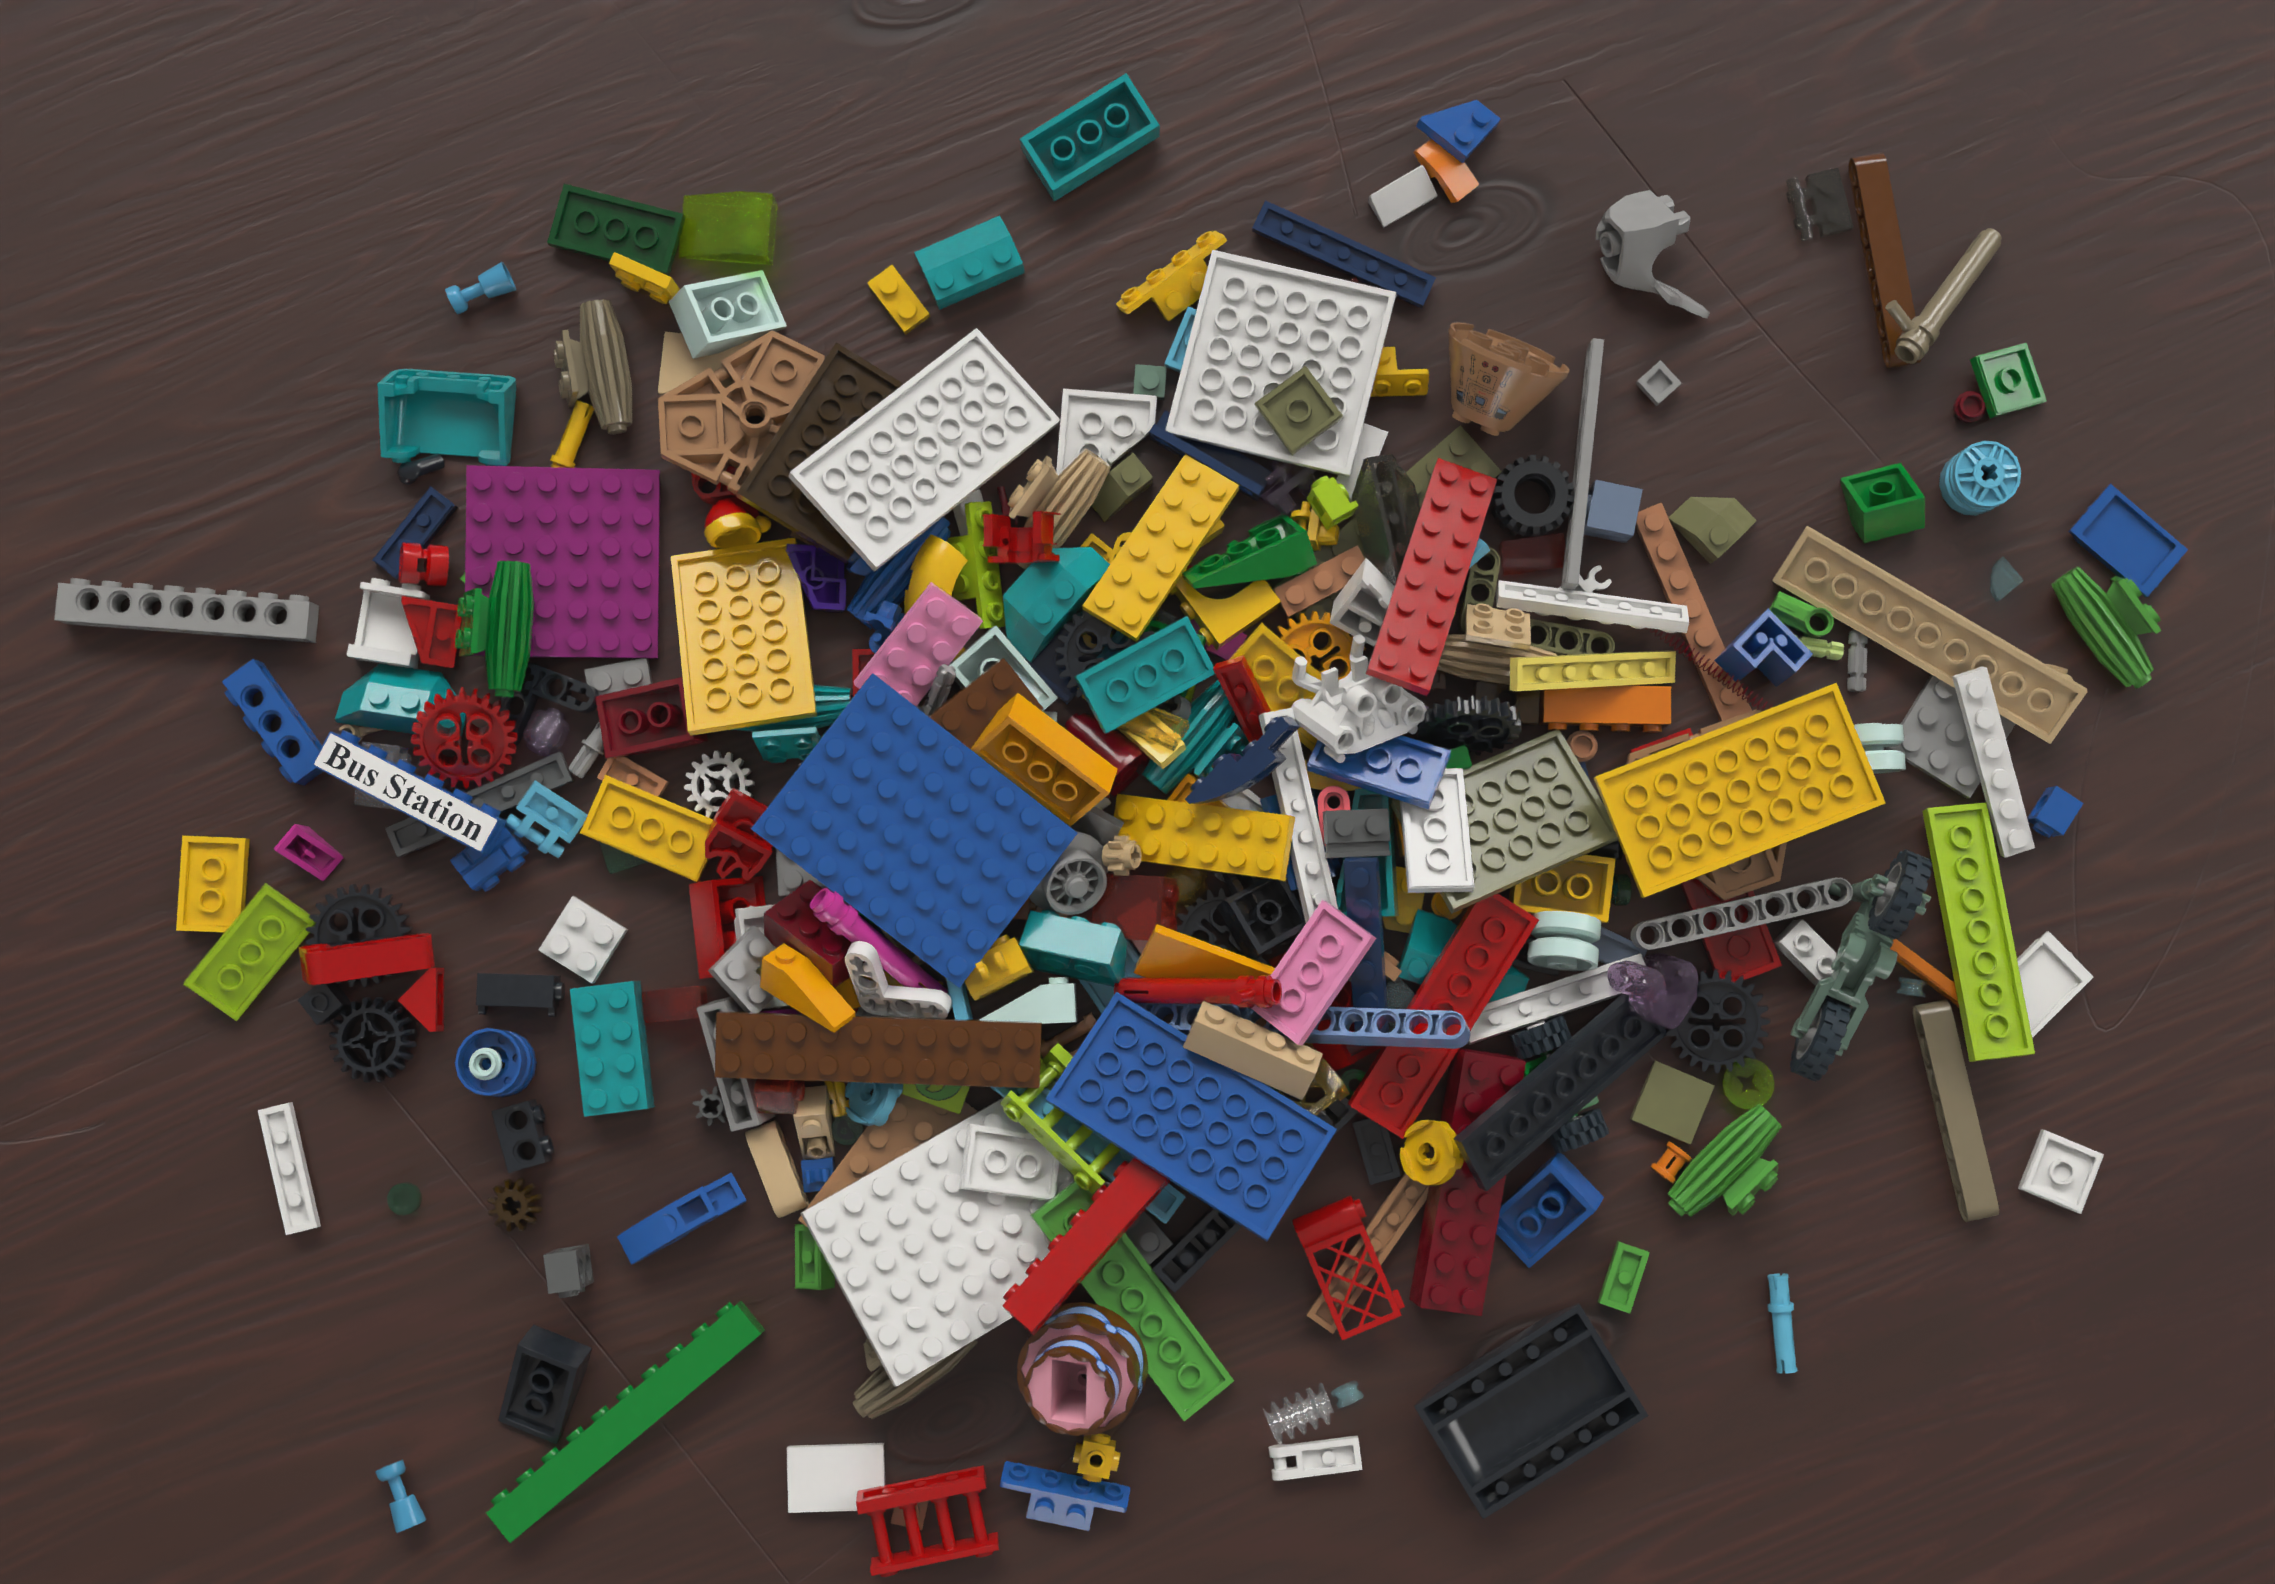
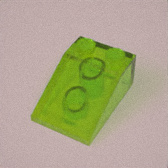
M736 191L685 195L682 213L686 218L680 236L679 258L773 265L778 205L773 193Z

